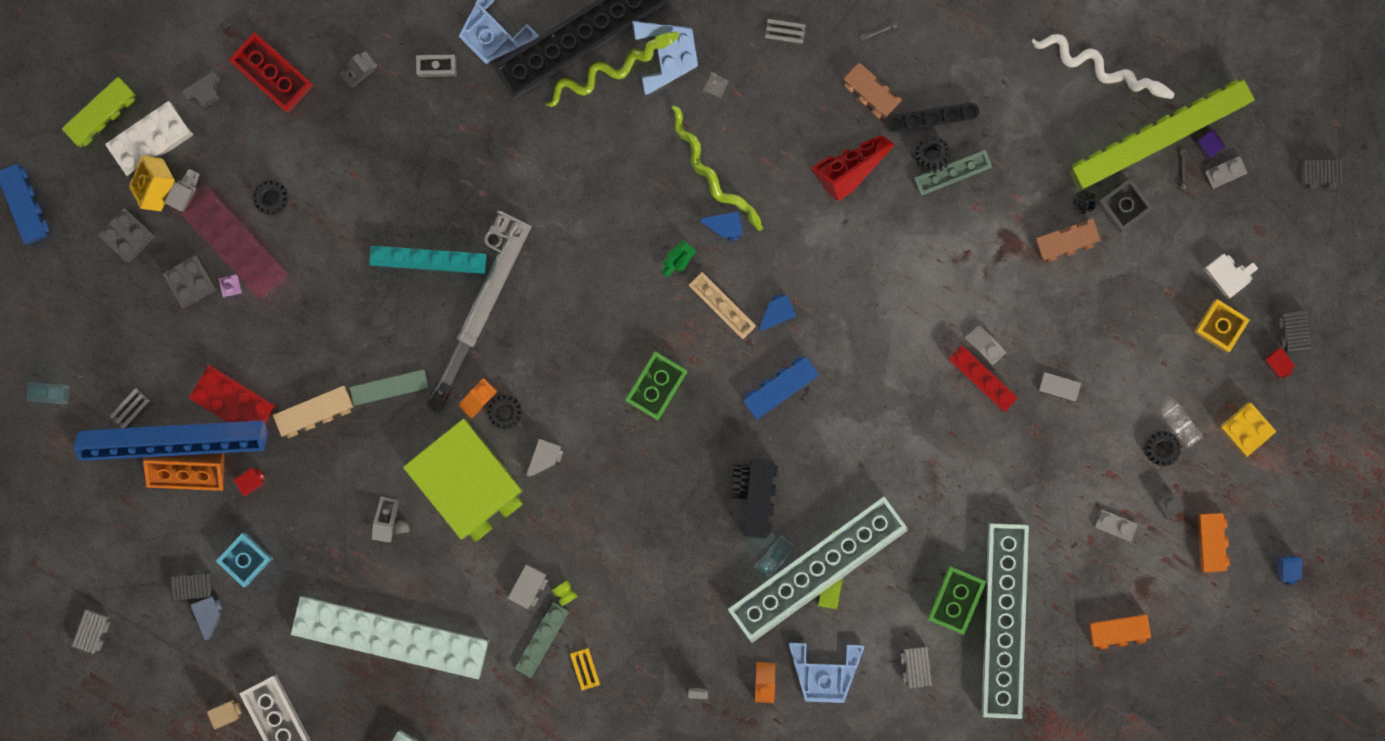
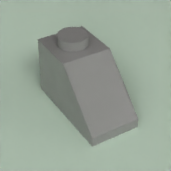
M980 325L965 337L990 366H993L1007 353Z
M539 439L527 476H533L554 466L556 461L560 462L563 455L561 446Z
M380 497L373 522L372 540L391 543L399 507L398 499Z

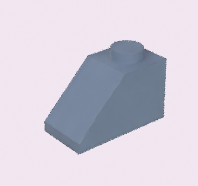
M215 596L191 605L205 641L212 638L222 614L221 609H223L220 599H216Z

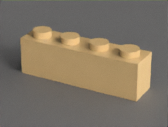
M342 386L274 414L273 417L281 436L291 438L298 435L297 431L303 428L305 431L316 427L315 423L322 421L324 424L334 420L333 416L339 413L341 416L351 413V408H354V404L347 387Z

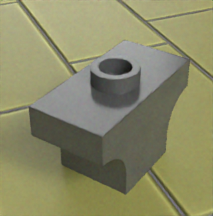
M365 51L360 55L357 54L352 57L340 75L352 89L367 76L371 75L376 69L377 64Z
M215 71L205 77L199 76L192 81V85L182 90V93L187 99H198L201 106L205 108L221 98L216 90L217 83L221 79Z

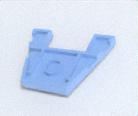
M477 0L459 35V38L485 64L525 46L539 37L527 24L512 38L486 11L495 0Z
M632 21L636 40L651 36L656 38L661 34L675 31L679 34V38L670 46L664 49H657L660 73L641 76L645 95L698 66L691 27Z
M789 642L805 701L844 703L864 651V645H847L846 665L806 663L807 643Z

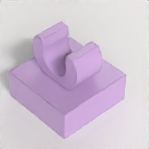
M238 274L219 278L222 297L242 294Z

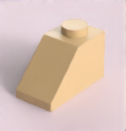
M232 700L207 711L215 730L240 719L242 710L239 703H235Z

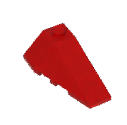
M883 135L861 143L859 148L852 151L846 149L842 155L835 158L833 156L825 158L813 166L811 170L827 193L840 201L857 188L891 150L894 144Z

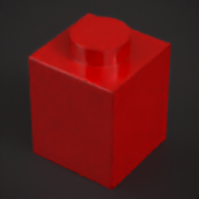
M1277 348L1263 360L1277 378L1283 376L1285 379L1293 372L1292 368L1295 367V364L1281 348Z
M252 467L233 481L243 496H247L265 484L263 480L265 476L260 469L256 470L255 467Z

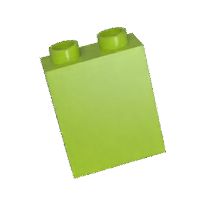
M462 419L403 467L461 540L470 535L474 542H477L493 529L487 521L491 516L500 511L507 518L523 505L517 496L524 490L466 419Z

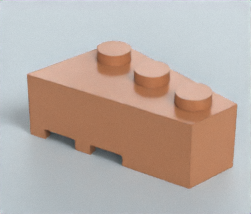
M858 63L843 79L845 89L850 93L854 91L859 96L857 98L858 101L864 106L868 105L873 109L871 113L877 119L882 118L885 120L902 101L899 96L896 98L889 91L890 89L879 82L877 77L861 63Z
M1090 219L1034 240L1041 261L1047 260V263L1058 260V255L1065 254V257L1076 254V249L1083 247L1085 251L1094 248V243L1100 241L1094 219Z

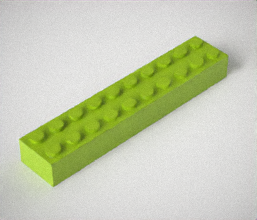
M1236 79L1224 86L1225 90L1222 91L1219 88L1208 94V99L1205 100L1202 97L1191 103L1190 108L1184 106L1175 111L1173 117L1167 115L1156 121L1157 125L1153 126L1151 123L1139 130L1140 134L1136 135L1134 132L1122 139L1123 143L1119 144L1116 141L1106 147L1105 152L1102 153L1099 150L1088 157L1090 160L1085 162L1082 159L1071 165L1072 169L1068 172L1078 191L1084 190L1250 104L1255 99L1245 80L1239 82Z

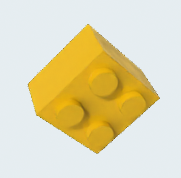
M142 155L129 188L140 209L162 211L164 202L174 184V178L163 158Z
M1216 299L1213 300L1193 333L1228 353L1250 319Z
M1246 403L1219 427L1221 432L1243 457H1248L1276 433L1275 429L1252 403Z

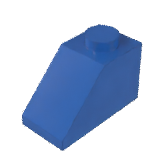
M739 211L701 218V224L723 239L728 238V241L739 240V236L743 235Z
M781 293L772 297L773 301L768 305L759 327L760 331L796 317L788 295L783 296Z
M1288 556L1276 558L1279 581L1285 582V585L1296 584L1297 580L1302 579V557Z

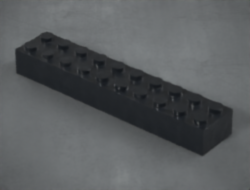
M597 0L493 66L514 100L632 28V21L641 22L675 0Z

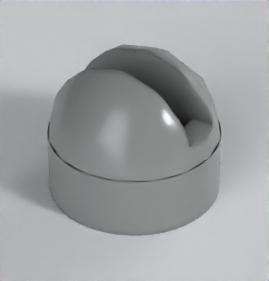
M405 520L396 522L394 526L395 534L410 532L409 525Z

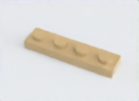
M703 272L688 285L742 340L756 327Z

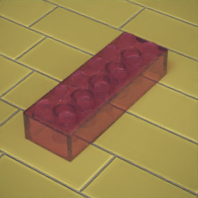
M209 189L181 214L259 300L267 297L290 275L213 190Z

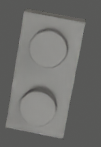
M1240 156L1204 172L1211 189L1248 173Z
M1101 510L1095 528L1131 542L1138 524Z

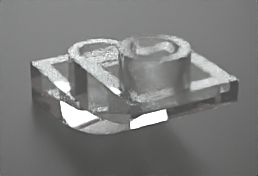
M1179 404L1163 414L1187 448L1203 437Z

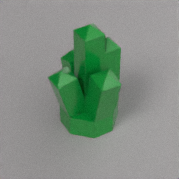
M681 240L675 248L667 253V257L663 261L662 274L669 277L675 269L683 271L696 251L687 242Z

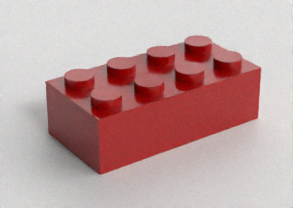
M255 32L229 59L235 67L288 114L314 86Z
M208 365L188 397L226 422L264 420L266 424L277 407L211 365Z

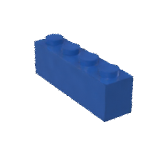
M15 164L0 170V185L23 243L28 245L48 237L47 231H50L46 220H42L40 215L43 213L42 208L34 200L35 191L33 186L27 182L28 173L25 167Z
M801 356L791 362L793 365L788 370L785 367L775 373L777 375L775 379L771 381L768 378L761 383V389L756 392L753 389L744 395L746 399L743 402L756 420L819 376L807 357L803 359Z

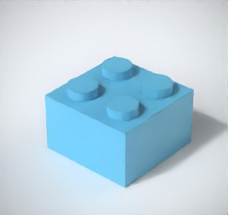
M242 533L216 562L239 584L247 587L273 558L247 533Z

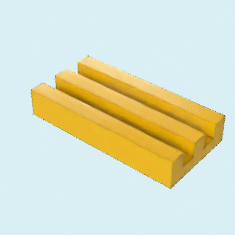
M589 648L571 653L570 656L581 690L600 685ZM584 653H586L589 665L595 682L591 683L590 676L582 655ZM579 655L587 685H584L575 656Z

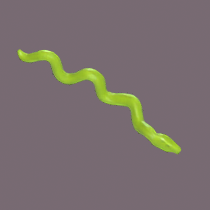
M678 32L664 33L657 36L654 40L648 41L644 51L638 48L631 49L618 70L604 61L591 63L587 69L585 85H579L571 78L561 77L554 85L551 101L545 102V105L550 107L556 106L560 99L561 90L565 86L582 96L591 93L595 86V75L598 70L605 72L614 79L624 78L630 72L635 60L650 61L653 57L654 49H664L670 46L679 38Z
M672 106L671 109L675 114V130L682 140L690 143V160L693 169L699 175L707 177L711 195L721 203L736 205L739 209L746 212L748 221L758 231H762L763 227L760 217L744 198L721 191L716 172L701 163V144L698 138L684 130L682 112L679 107Z

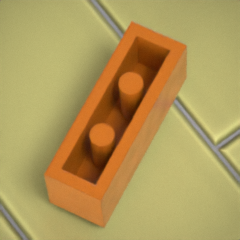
M1224 513L1198 514L1201 572L1227 571V567L1230 566L1229 555H1226L1229 541L1228 536H1225L1224 528H1227V517H1224Z
M1146 614L1088 623L1091 644L1093 647H1097V650L1107 649L1110 644H1116V647L1126 646L1129 641H1135V644L1147 642L1146 639L1151 638L1148 615Z

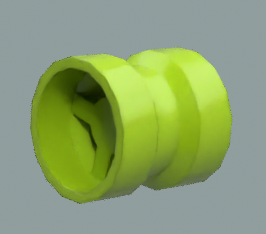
M568 580L552 590L555 596L560 597L559 603L561 606L578 597L575 591L571 590Z

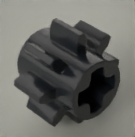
M1085 189L1083 193L1078 192L1073 198L1074 210L1084 215L1087 212H1092L1097 205V201L1094 199L1096 195Z

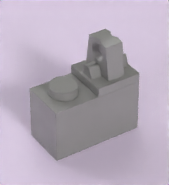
M189 169L181 181L174 182L164 203L187 213L198 191L196 186L200 174Z

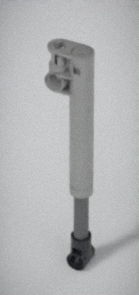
M497 210L498 217L485 235L486 245L497 251L498 254L461 328V332L457 336L459 342L440 381L437 380L427 399V408L432 412L443 410L453 388L451 385L470 346L474 347L476 339L479 337L532 226L502 211ZM491 235L499 237L496 245L489 244L488 240ZM434 398H438L441 402L438 409L431 407L430 403Z

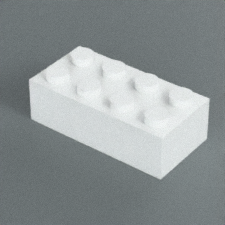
M168 101L105 145L126 176L131 178L142 155L160 158L194 134L173 103Z
M277 674L240 693L263 741H311Z

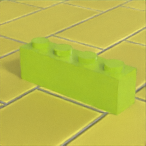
M117 77L71 119L62 130L77 146L85 147L93 140L92 136L96 133H101L107 127L106 123L119 117L120 111L124 107L127 108L132 105L137 95L121 78Z

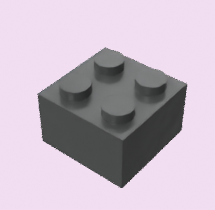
M1131 178L1097 202L1119 233L1154 209Z
M123 208L98 236L125 262L130 263L156 235L129 209Z
M197 255L163 273L165 280L182 308H187L218 290L201 258Z

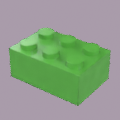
M654 352L625 401L659 421L688 371L659 353Z
M949 566L927 620L964 635L986 581Z

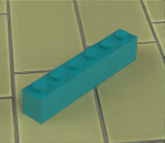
M371 246L369 265L486 274L487 254Z

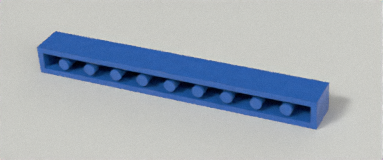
M264 420L78 431L73 448L79 461L264 451L268 432Z

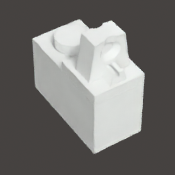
M1222 254L1206 266L1204 271L1226 299H1229L1251 282L1250 280L1253 279L1251 274L1258 269L1254 263H1251L1246 268L1243 265L1235 268L1234 260L1229 255Z

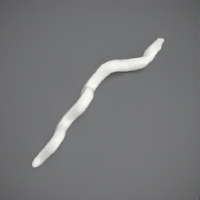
M1052 34L1040 42L1032 39V44L1037 49L1058 43L1060 46V58L1063 64L1068 67H1077L1085 60L1092 58L1095 63V75L1102 83H1115L1125 80L1129 89L1134 92L1147 88L1151 94L1157 97L1168 99L1174 97L1175 93L1158 81H1152L1149 78L1137 81L1135 74L1131 70L1125 69L1111 74L1105 73L1104 60L1098 50L1086 49L1075 58H1072L1069 55L1068 41L1061 34Z

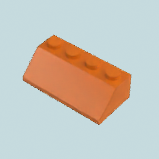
M224 453L144 457L143 459L146 488L223 491Z

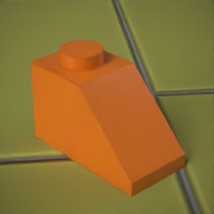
M483 378L458 404V407L472 419L498 391Z
M756 662L755 702L774 703L776 663Z

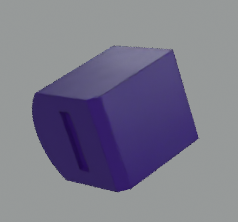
M1214 129L1195 142L1206 158L1212 157L1226 147Z

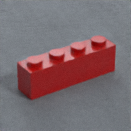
M962 345L947 359L1002 412H1006L1018 399Z

